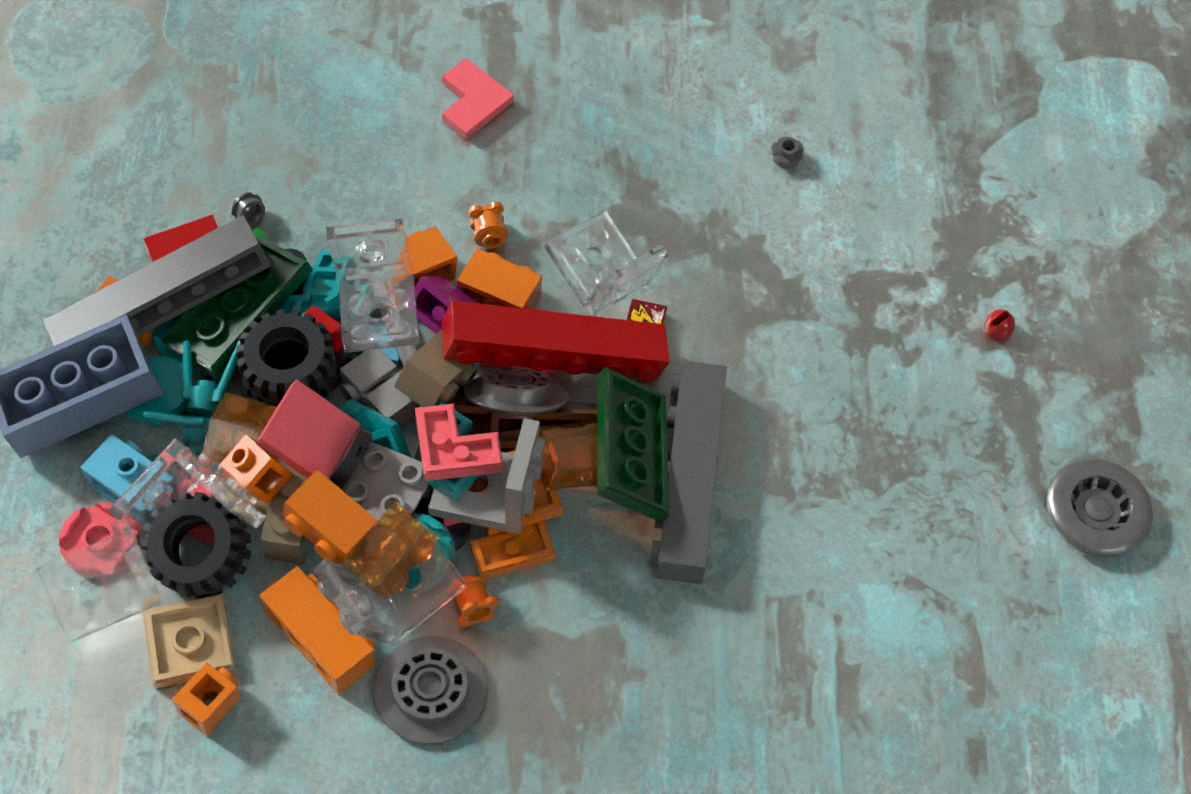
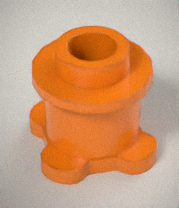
M493 202L485 206L475 205L469 209V216L472 218L470 227L475 230L473 238L477 245L493 249L499 247L508 238L509 232L507 227L503 225L505 221L504 216L501 215L504 211L502 203Z
M474 575L463 576L454 583V587L449 593L451 601L457 603L462 614L457 619L461 628L479 622L486 623L495 617L494 610L500 603L496 596H488L486 591L487 582L483 577H475Z

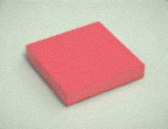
M296 379L290 385L256 443L307 479L316 470H319L329 479L360 423Z

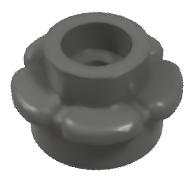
M781 137L777 143L775 142L771 146L773 161L781 168H794L803 159L804 147L800 141L794 138Z
M245 192L234 200L231 214L234 216V219L244 215L248 224L253 226L263 218L265 206L258 194L253 195L252 192Z

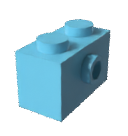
M113 434L80 467L87 484L114 504L121 506L144 525L145 522L149 523L154 518L150 514L155 508L158 510L161 508L163 501L167 499L175 486L172 480L173 473L163 462L159 460L150 461L144 457L143 451L134 442L128 439L123 442Z

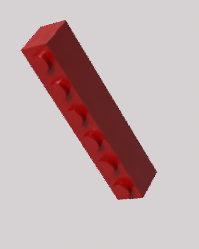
M451 300L442 319L444 359L456 360L463 364L476 362L494 364L497 367H526L535 371H565L572 375L582 373L598 375L606 367L628 378L648 382L652 380L657 381L670 363L665 324Z

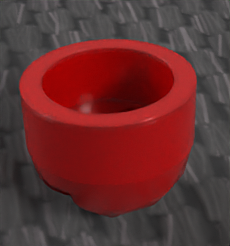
M995 310L988 316L985 322V333L993 340L1005 341L1011 337L1015 329V318L1007 310ZM1001 320L1002 322L996 327L994 323Z

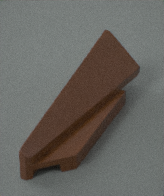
M456 394L449 403L454 404L455 411L472 421V430L467 435L498 432L501 448H516L525 418L540 422L539 437L545 438L544 449L597 450L598 403L568 401L565 406L555 412L535 416H515L492 412L476 406L467 399L465 394Z

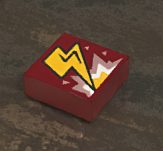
M632 299L627 320L664 324L667 306Z

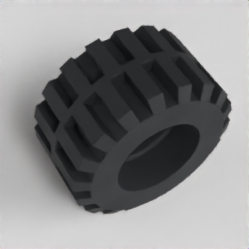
M284 309L276 310L277 315L274 316L266 313L261 316V322L252 321L248 325L249 333L242 332L239 338L241 345H238L236 350L237 363L245 390L249 396L252 395L253 401L257 405L261 406L265 403L266 410L275 412L290 385L296 379L320 396L323 395L325 397L331 392L330 384H335L337 364L330 333H327L326 326L322 322L316 323L315 316L309 313L305 317H302L300 310L294 309L291 314H285ZM285 354H300L306 357L301 364L291 369L279 370L269 367L273 360Z
M185 492L178 494L179 501H175L172 498L163 501L166 508L162 511L155 508L150 514L155 518L152 525L145 522L142 530L148 533L147 539H141L140 548L147 551V554L142 556L144 565L151 568L149 573L152 577L169 589L188 597L193 595L197 598L207 597V593L212 595L223 593L222 586L226 585L231 588L237 582L233 578L237 572L241 575L244 574L247 567L242 565L243 559L250 560L252 552L246 548V544L252 542L250 534L244 530L247 527L245 521L227 504L214 496L209 497L205 493L195 492V495L192 496ZM211 525L215 535V543L211 554L202 563L185 567L179 556V547L184 535L196 526Z

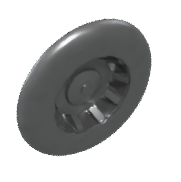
M495 367L485 371L482 377L475 378L464 386V394L473 404L480 408L506 415L535 416L552 413L565 406L569 399L567 391L553 383L552 378L546 373L525 367Z
M1100 459L1079 460L1062 468L1053 477L1048 487L1047 509L1054 526L1069 542L1085 551L1101 555L1124 553L1138 546L1150 531L1153 520V508L1149 494L1139 479L1120 465Z
M439 636L415 638L396 647L381 663L374 681L373 694L375 706L384 723L401 737L419 743L444 742L465 732L480 716L487 698L486 674L475 654L463 644ZM455 680L462 682V685H455ZM405 685L406 690L399 692V688ZM453 695H456L458 698L453 703L451 698ZM407 700L413 703L412 707H408L405 704ZM443 706L446 708L441 712H436V709H439ZM420 709L429 710L430 712L429 714L421 713L419 711Z

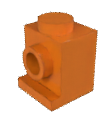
M206 662L172 698L177 713L209 738L214 732L213 728L241 699L237 688L239 682L225 668L221 667L217 671ZM216 697L209 706L205 704L208 698Z

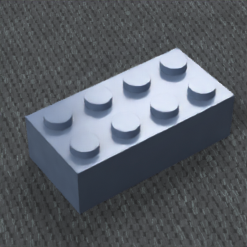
M127 314L0 369V429L3 437L20 458L164 395L143 342Z

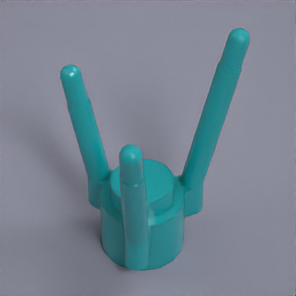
M240 340L232 353L224 374L222 371L217 377L213 376L212 381L198 380L196 386H192L191 344L189 341L183 342L184 386L181 398L188 400V412L198 416H217L219 404L223 403L226 388L237 366L236 350L237 346L241 345Z
M151 411L143 413V417L146 419L182 424L183 442H190L189 447L146 456L152 462L155 460L162 462L188 455H204L205 446H215V416H186Z

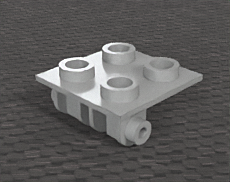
M371 442L368 448L362 449L358 466L341 490L377 519L378 524L402 533L422 498L426 500L430 498L433 486L424 480L421 461Z

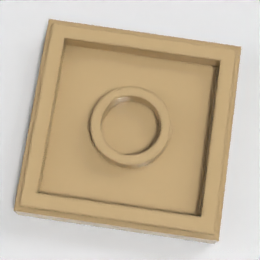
M223 594L142 610L152 683L155 689L187 683L206 662L217 671L223 667L230 673L236 672Z

